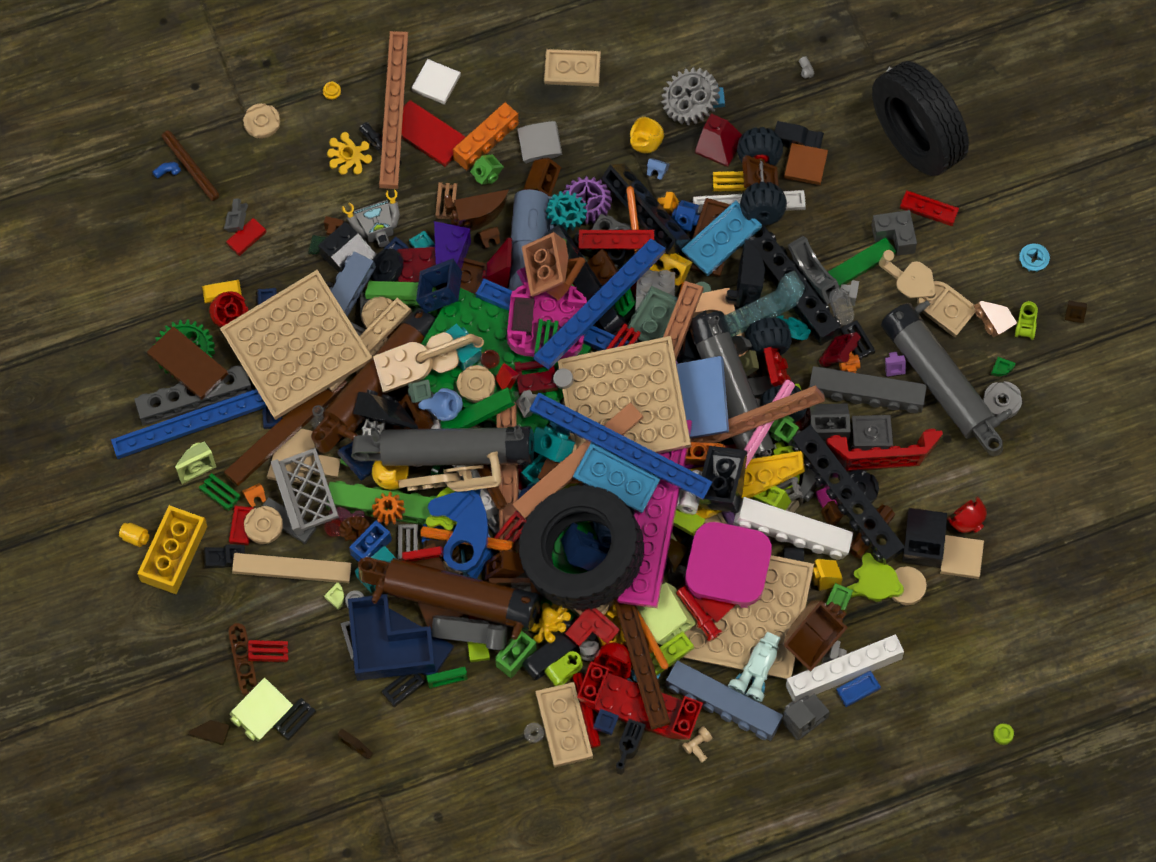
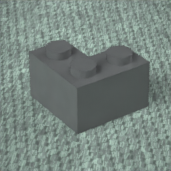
M910 210L873 215L871 226L875 242L886 237L887 240L893 239L897 256L915 253L917 241Z
M815 694L810 697L807 695L802 700L792 701L785 707L783 724L799 741L829 718L830 711Z

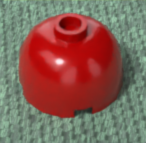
M233 291L223 292L214 297L209 308L210 317L214 324L221 328L248 312V306L246 307L244 297Z
M979 496L975 497V502L969 500L954 512L956 516L953 519L951 516L948 517L947 520L957 531L961 533L973 531L976 533L984 527L982 523L986 519L987 510Z
M622 643L605 644L599 649L594 659V663L609 668L610 674L621 678L624 677V679L629 678L633 670L628 648Z

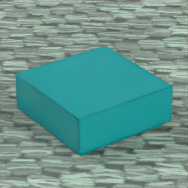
M425 230L409 240L413 248L435 247L434 242Z

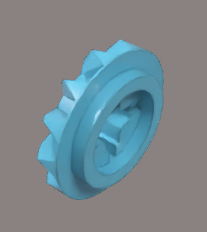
M1039 244L1026 245L1021 250L1019 257L1022 267L1027 268L1028 271L1033 270L1036 272L1041 269L1044 270L1050 260L1047 249ZM1037 253L1038 260H1035V262L1032 263L1031 257H1033Z

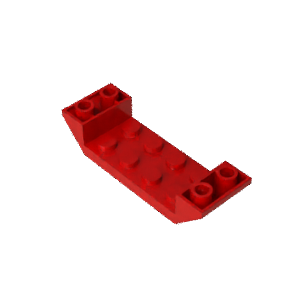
M927 429L922 433L917 445H910L908 448L892 446L889 449H881L880 447H874L865 451L858 448L852 449L849 452L847 437H841L840 435L830 436L825 444L846 471L913 467L922 464L938 444L943 432L942 430Z
M590 662L577 696L578 700L596 712H599L600 709L619 715L618 720L626 723L628 719L646 724V730L670 739L690 740L703 702L686 696L681 700L662 693L671 724L651 730L638 684L610 674L609 668L594 662Z

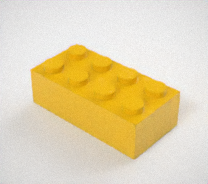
M169 505L137 573L140 581L177 594L206 531L207 523L205 518Z

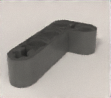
M434 615L432 637L486 644V648L501 650L507 645L508 626L487 620Z

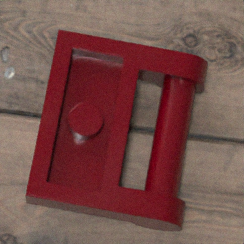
M854 332L835 337L820 357V365L827 367L836 362H848L850 359L849 353L857 347V342L861 338L860 335Z
M537 361L514 362L515 371L519 373L517 377L519 396L527 390H531L532 394L558 391V387L553 380L555 374L554 365L548 369L549 371L522 375L524 370L544 368V366Z

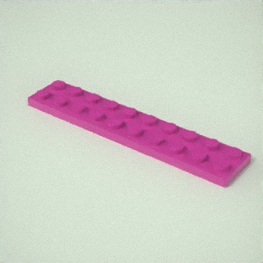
M687 420L690 435L692 428V420ZM688 448L659 454L684 467ZM663 479L660 480L643 514L635 510L634 517L642 530L644 538V558L640 571L633 580L634 582L618 597L619 603L658 608L680 488Z

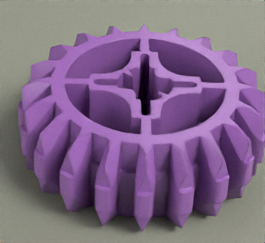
M587 175L585 180L578 177V182L572 180L571 185H567L566 190L563 191V195H565L566 191H569L570 195H573L575 192L577 199L582 197L581 203H586V196H588L587 205L584 208L587 210L584 220L586 225L589 221L595 224L600 214L606 216L608 214L607 210L611 208L612 198L610 197V190H607L606 184L602 185L601 180L596 182L595 177L591 180H588Z

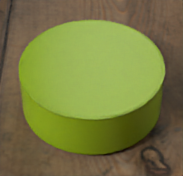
M999 724L994 730L993 737L997 743L1006 745L1012 741L1014 730L1008 724Z

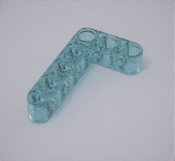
M792 271L782 277L775 292L724 316L730 329L731 337L745 332L750 324L759 319L778 316L798 304L805 286L796 271Z

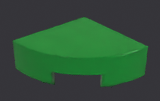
M998 357L991 375L998 377L1007 375L1014 369L1016 363Z

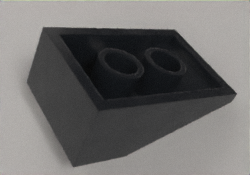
M344 222L318 245L320 256L338 272L343 271L347 257L351 256L354 251L373 261L377 256L359 233L347 222Z
M368 389L366 393L358 392L353 414L380 423L418 429V425L402 405L392 401L393 397L384 394L380 397L378 392Z
M709 446L701 476L712 481V485L704 500L696 497L700 508L738 513L743 494L747 450Z

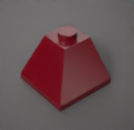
M710 114L703 127L695 154L729 167L737 152V145L742 134L728 120Z
M508 238L487 262V269L482 272V281L486 279L508 289L512 238Z

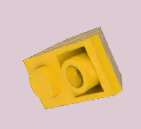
M815 560L811 579L813 585H817L819 591L832 588L835 583L842 584V575L836 560Z

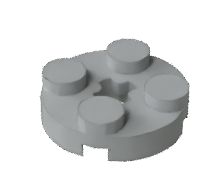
M1006 381L1004 383L995 382L985 391L983 401L995 417L1008 409H1011L1013 412L1008 418L1015 416L1019 412L1022 405L1021 392L1014 384ZM1006 397L1007 403H1000L998 398Z

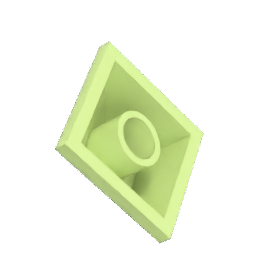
M204 441L202 443H195L187 449L175 467L183 484L216 468V464L210 448Z

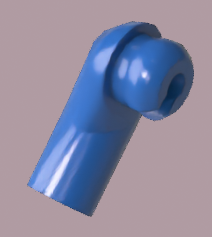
M168 162L160 165L152 173L158 179L168 171L176 175L181 171V168L176 162Z

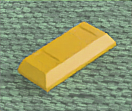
M239 280L202 286L205 303L212 302L214 297L223 292L233 291L242 296Z

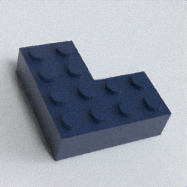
M387 594L381 595L376 604L372 603V596L348 599L354 668L357 681L436 671L430 626L392 631Z

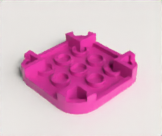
M524 282V285L512 291L510 298L507 342L511 350L519 355L534 357L539 319H543V321L551 320V322L558 321V332L587 303L586 297L576 290L577 287L574 286L569 288L560 301L547 292L532 297L528 282ZM542 326L539 350L544 344L545 326ZM550 327L548 341L553 336L554 328ZM584 335L560 359L577 356L582 350Z
M719 522L703 524L695 533L686 570L688 590L695 598L700 600L703 597L740 605V608H748V606L755 604L763 595L770 563L772 545L769 538L764 533L754 529Z

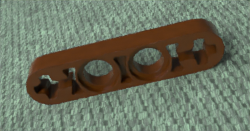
M235 623L229 628V638L239 687L242 695L246 697L250 692L244 689L247 688L245 679H249L251 686H254L251 688V691L258 683L253 661H248L249 640L245 626ZM239 629V631L241 632V641L239 642L237 641V637L235 635V630ZM239 647H245L247 652L245 655L239 656L236 654V650ZM243 665H249L251 670L247 674H242L240 668Z

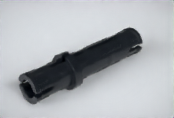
M365 122L360 126L359 130L368 139V143L382 154V136L380 133H376L369 123Z

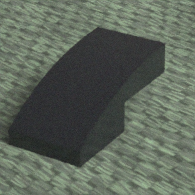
M245 546L204 547V568L233 567L234 553L245 554Z

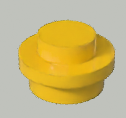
M328 82L323 87V95L327 99H336L341 94V88L335 82Z

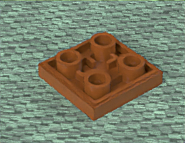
M792 143L784 178L821 185L828 150Z

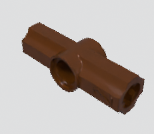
M882 504L877 510L887 524L895 516L893 510L887 505ZM866 523L864 525L865 528L868 530H872L875 528V526L872 523ZM858 532L859 534L851 542L849 552L854 557L861 559L870 548V545L866 546L861 539L862 535Z

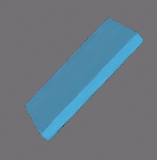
M735 200L683 247L682 252L709 276L744 244L745 239L748 240L762 228V224L754 218L747 220L742 214L740 204Z
M592 442L573 475L574 479L588 486L606 489L607 492L614 493L628 507L643 514L661 478Z

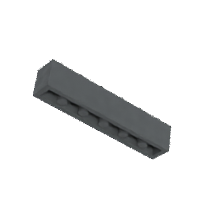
M813 366L809 388L816 385L825 397L831 398L834 401L846 400L853 404L864 403L872 407L883 406L891 410L901 409L907 410L909 413H922L927 384Z

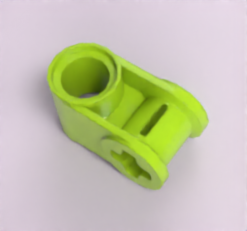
M1028 301L1022 304L1017 320L1015 337L1024 336L1034 340L1038 307L1035 303ZM1024 311H1031L1032 315H1027Z
M568 652L558 661L547 667L544 673L555 686L563 685L573 677V674L581 671L583 667L581 657L577 652ZM571 660H573L574 662L576 661L577 664H576V665H574V664H572V663L570 664V661H571Z

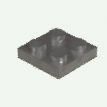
M890 415L852 416L854 449L859 448L865 451L874 447L889 449V447L893 446Z

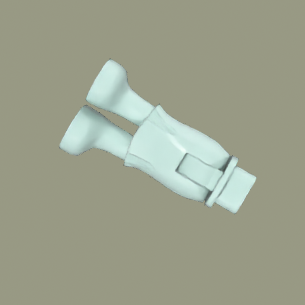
M766 632L764 638H761L760 642L753 649L740 678L732 679L728 687L744 695L751 677H754L755 680L748 689L746 696L757 702H762L764 699V693L761 691L764 681L767 680V674L776 659L779 649L778 644L781 638Z

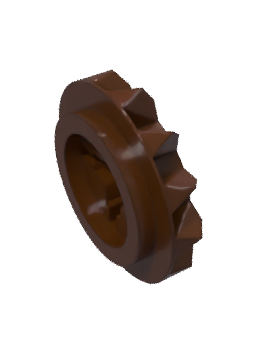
M348 517L340 524V535L346 541L352 540L354 543L370 527V523L363 517ZM352 526L353 528L358 530V532H355L354 530L352 531Z

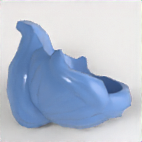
M441 388L433 397L422 400L418 406L422 410L430 411L439 420L450 421L457 417L458 413L462 410L463 402L460 395L455 391Z

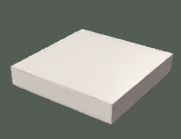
M427 59L412 86V92L445 104L461 74L456 70Z

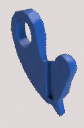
M481 489L453 492L435 498L428 504V509L432 516H445L457 522L451 537L443 548V558L449 568L458 573H469L477 568L482 561L487 547L488 519L486 509L480 497ZM461 543H469L474 548L471 560L463 564L454 562L452 558L454 548Z

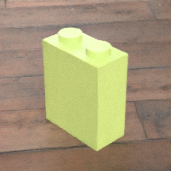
M668 583L662 584L658 608L636 605L656 642L664 645L682 631L685 633L696 624L689 610L676 595V588Z
M264 678L231 711V721L238 727L241 725L246 730L245 734L252 741L256 739L259 742L293 705Z

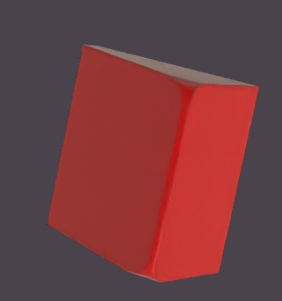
M503 363L495 380L502 390L507 387L511 389L519 373L506 363Z

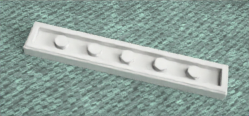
M804 190L783 191L787 200L786 211L806 209ZM742 194L693 197V203L699 205L697 215H700L706 198L727 204H732L736 200L740 204Z

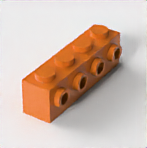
M507 103L502 104L453 148L454 160L466 171L470 169L477 159L487 154L509 132L517 127L519 124L518 113Z

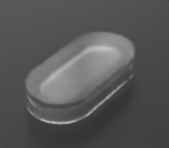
M835 288L829 296L834 317H837L842 325H847L854 319L850 297L845 289Z

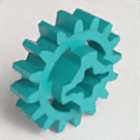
M559 191L558 195L554 194L547 204L546 212L549 213L547 218L553 219L552 225L557 223L562 225L566 231L568 227L573 231L576 226L580 227L586 218L587 210L584 209L586 203H581L582 197L577 199L575 192L573 195H570L569 191H566L565 195H563Z

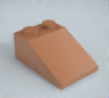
M553 232L522 246L529 290L532 297L565 283L569 256L566 241Z

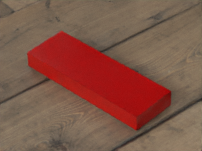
M907 190L900 205L902 210H910L911 213L952 227L959 211L957 207Z

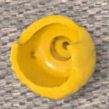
M648 117L638 118L630 131V144L633 149L641 153L654 152L661 145L664 138L661 125Z
M375 461L372 467L374 481L377 485L387 490L400 489L398 480L407 479L409 466H383L382 461Z

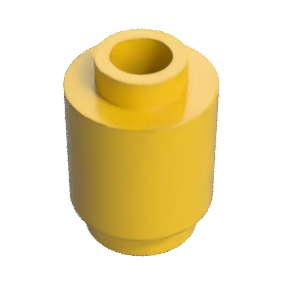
M124 523L120 528L119 537L123 541L138 547L147 544L149 540L147 529L133 523Z

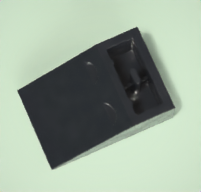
M908 508L902 563L941 568L945 546L947 513Z

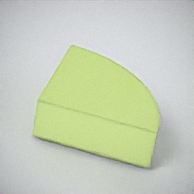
M337 582L324 597L338 610L343 605L344 592L341 585Z

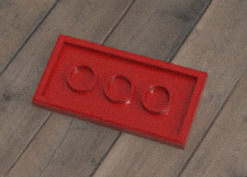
M411 100L403 107L401 138L446 167L454 158L453 148L466 137Z

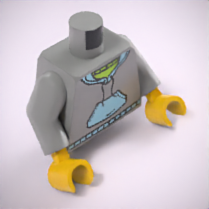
M395 189V196L392 198L388 196V190L386 192L387 198L390 199L389 203L388 200L355 211L354 206L348 203L350 206L349 212L342 206V212L348 215L347 220L350 226L362 238H366L368 242L377 240L379 247H385L389 244L388 236L393 235V229L398 224L400 213L398 202L395 201L397 197Z

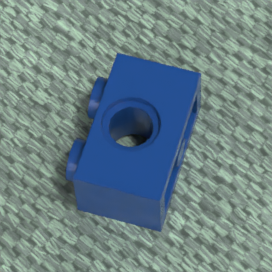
M375 520L349 547L351 556L358 562L362 558L373 556L392 541L390 531Z

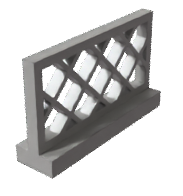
M316 448L281 461L278 459L271 461L292 529L297 536L304 534V530L339 518ZM314 455L315 461L312 467L304 464L306 457ZM292 462L298 464L294 473L287 471L285 465ZM302 466L310 469L306 478L297 475ZM313 471L321 475L318 483L309 480ZM295 478L304 481L299 490L292 487ZM307 483L316 486L311 495L303 492ZM319 488L327 493L323 500L315 497ZM301 495L309 498L305 507L297 503ZM313 500L321 503L317 513L308 509ZM325 505L332 508L333 514L323 516L320 513ZM306 512L315 515L312 522L304 524L303 518Z

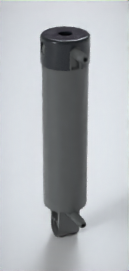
M928 300L920 303L915 308L912 304L905 303L893 309L881 322L883 330L892 342L896 344L923 382L927 384L929 390L965 438L976 437L989 455H1000L1003 451V443L994 428L1013 413L1012 410L1008 409L998 416H994L919 315V313L930 306ZM992 442L999 444L995 449L989 447Z
M712 312L692 320L688 330L700 358L723 357L728 419L758 408V403L732 340L723 312ZM756 428L731 437L735 448L744 450ZM767 432L752 459L771 456L772 450L775 447L769 432Z
M518 425L507 428L382 430L381 435H379L376 428H372L371 435H359L353 438L351 457L358 461H382L383 466L491 465L487 455L497 451L499 464L531 465L534 460L535 450L534 433L531 426Z

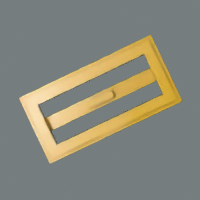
M743 171L713 172V191L746 190L744 185H717V183H744Z

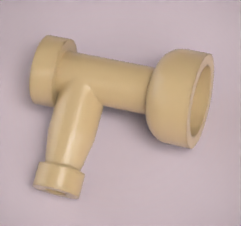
M704 726L698 730L699 735L682 745L688 754L693 752L701 763L707 759V756L703 754L698 745L703 741L709 742L713 739Z

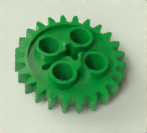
M188 319L185 324L181 320H179V325L172 322V327L174 326L188 339L196 337L192 342L198 347L201 346L200 349L212 358L211 355L215 354L213 349L215 344L212 342L213 337L209 335V330H204L203 324L198 327L197 321H194L190 325ZM165 326L166 332L159 331L161 337H156V342L160 338H162L171 328Z

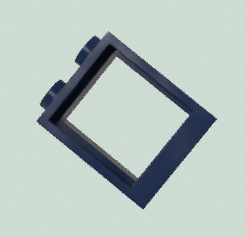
M454 259L420 271L416 301L425 313L459 301L462 271ZM447 282V287L432 292L433 287Z

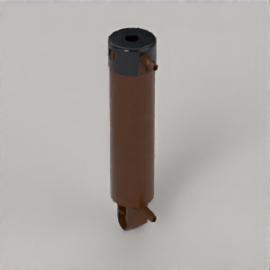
M414 308L373 356L406 343L417 342L421 344L436 318L429 312L425 313L422 308ZM374 358L356 374L324 410V420L311 434V438L319 452H329L342 437L353 440L355 436H358L354 431L366 419L365 417L353 414L359 391L365 393L367 389L376 391L380 397L382 394H388L382 391Z
M365 557L358 563L359 579L364 583L376 586L372 596V603L374 604L378 602L384 592L388 595L504 624L514 628L511 636L514 640L518 638L521 630L529 632L537 617L540 601L539 594L518 588L514 589L393 558L391 562Z

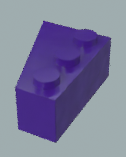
M434 221L436 265L454 259L461 269L471 244L470 228Z

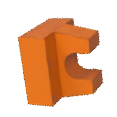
M260 483L242 491L251 507L256 506L254 503L255 497H260L262 502L266 501L265 491Z

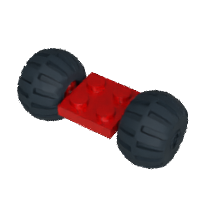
M769 317L759 319L750 324L745 333V338L749 339L752 345L748 351H756L757 358L766 359L771 384L774 386L763 393L759 407L769 404L774 400L785 380L791 381L790 376L786 372V369H788L787 361L781 355L790 348L792 338L789 326L780 318ZM795 386L790 395L802 390ZM807 408L788 416L794 419L793 423L798 422L804 417Z

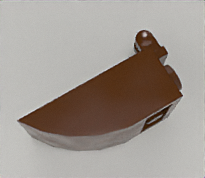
M509 189L456 199L454 203L452 197L446 195L444 197L446 214L452 213V225L470 228V231L480 229L489 225L502 212Z
M811 601L796 618L785 636L783 645L810 672L848 628L842 621L847 612L840 610L841 606L839 604L830 602L827 605L823 601Z

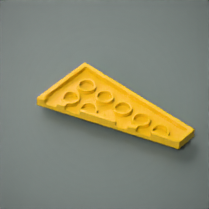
M802 451L751 459L745 469L742 498H751L805 472ZM704 467L692 468L689 470L703 471ZM698 506L696 514L704 519H708L722 511L703 509Z

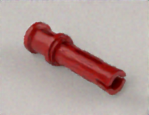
M687 587L680 588L676 595L697 621V627L702 629L708 637L707 641H713L723 631L714 624L712 616L707 615Z

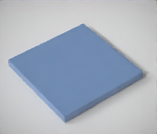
M718 356L677 364L686 419L692 420L690 439L729 432L723 357Z

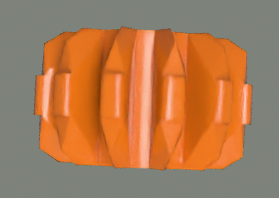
M389 492L388 496L385 497V494L382 493V499L375 498L376 504L372 505V510H374L373 516L375 518L378 517L379 523L385 520V525L388 526L389 521H392L395 525L396 519L402 520L401 514L405 513L404 501L400 500L398 494L393 497L392 493Z

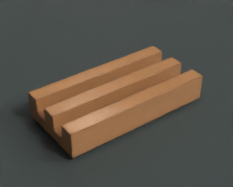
M439 183L435 216L436 219H451L452 213L450 215L446 214L445 205L443 214H440L442 189H445V196L449 195V190H453L452 200L454 203L457 196V184L453 183V185H450V183H446L444 185Z

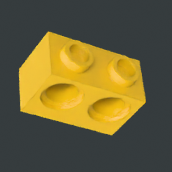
M665 252L650 270L674 272V268L678 269L680 275L675 273V286H679L685 282L693 262L676 253L666 254ZM658 260L662 261L663 267L658 264Z

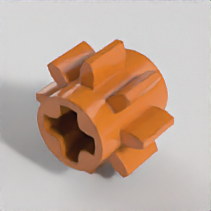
M850 352L849 361L845 363L839 362L840 371L856 373L857 369H860V360L858 355Z

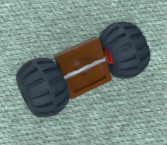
M755 127L743 133L737 145L738 157L743 163L744 188H746L741 196L740 208L747 220L754 218L764 226H767L768 224L772 225L778 222L784 215L787 206L785 194L778 186L777 167H775L781 159L783 144L778 134L772 129Z

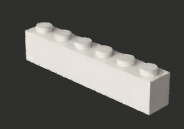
M746 497L741 499L739 510L735 514L733 525L760 531L780 542H789L799 548L805 547L817 554L830 555L831 558L837 560L843 559L849 554L853 535L851 531Z
M895 634L814 667L811 672L807 670L787 678L786 687L792 700L797 702L807 695L810 697L813 694H819L853 680L870 670L872 672L897 662L903 658L904 650Z

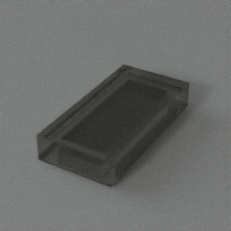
M515 297L513 331H524L526 335H531L534 310L533 298Z

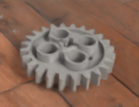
M692 67L691 72L686 68L684 74L678 71V77L672 76L673 81H667L669 87L663 88L666 92L661 95L664 99L661 101L664 105L663 109L674 122L679 121L680 124H683L685 121L689 125L691 120L697 124V119L699 118L701 121H704L703 116L709 117V110L715 111L712 106L719 104L715 100L720 98L718 83L712 74H709L707 70L703 72L701 68L696 71Z

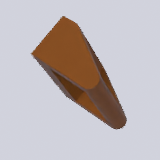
M582 257L568 259L565 283L545 292L560 301L571 287L586 260Z

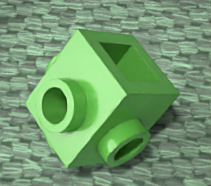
M493 154L482 155L475 161L474 167L470 172L478 183L492 184L498 179V175L504 166Z
M790 416L782 417L775 420L771 425L769 432L772 434L770 437L778 442L783 440L789 443L799 427L793 423L794 419Z

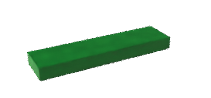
M885 237L828 271V273L837 280L839 287H841V284H847L879 265V261L886 250H891L894 255L896 250Z
M507 387L460 411L453 420L441 421L442 428H471L514 406L515 403L511 390Z

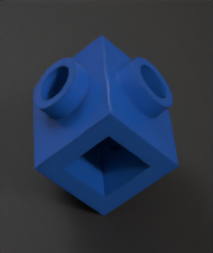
M681 200L677 209H674L672 218L683 231H691L694 226H697L700 215H697L699 205Z

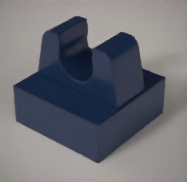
M600 709L593 729L612 736L619 715Z

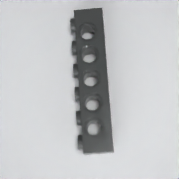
M243 366L231 367L230 370H227L228 375L203 400L196 395L189 396L192 391L182 383H178L171 388H161L151 394L140 395L134 400L142 425L145 426L252 391L247 372ZM228 381H234L231 385L226 384ZM175 397H178V398H179V399H178L177 401H175V402H172V401H171L172 398H175ZM155 403H160L158 407H152Z

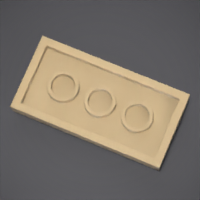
M574 682L536 691L554 768L593 759Z

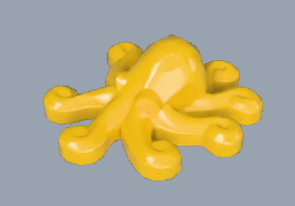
M347 132L342 133L340 136L344 143L338 142L336 138H331L329 141L330 146L338 149L331 148L327 151L329 158L336 157V159H332L329 162V166L335 169L338 164L346 163L339 167L341 175H345L347 169L353 164L356 166L353 172L358 175L362 172L361 161L365 164H369L372 161L371 155L364 156L360 153L368 150L369 144L366 141H363L360 146H355L353 141L349 139Z
M545 602L541 606L543 611L539 623H534L531 629L533 633L539 631L533 637L536 643H541L543 637L549 643L554 642L556 638L551 632H564L566 624L562 622L564 620L569 621L571 618L567 608L555 604L550 606L549 603Z

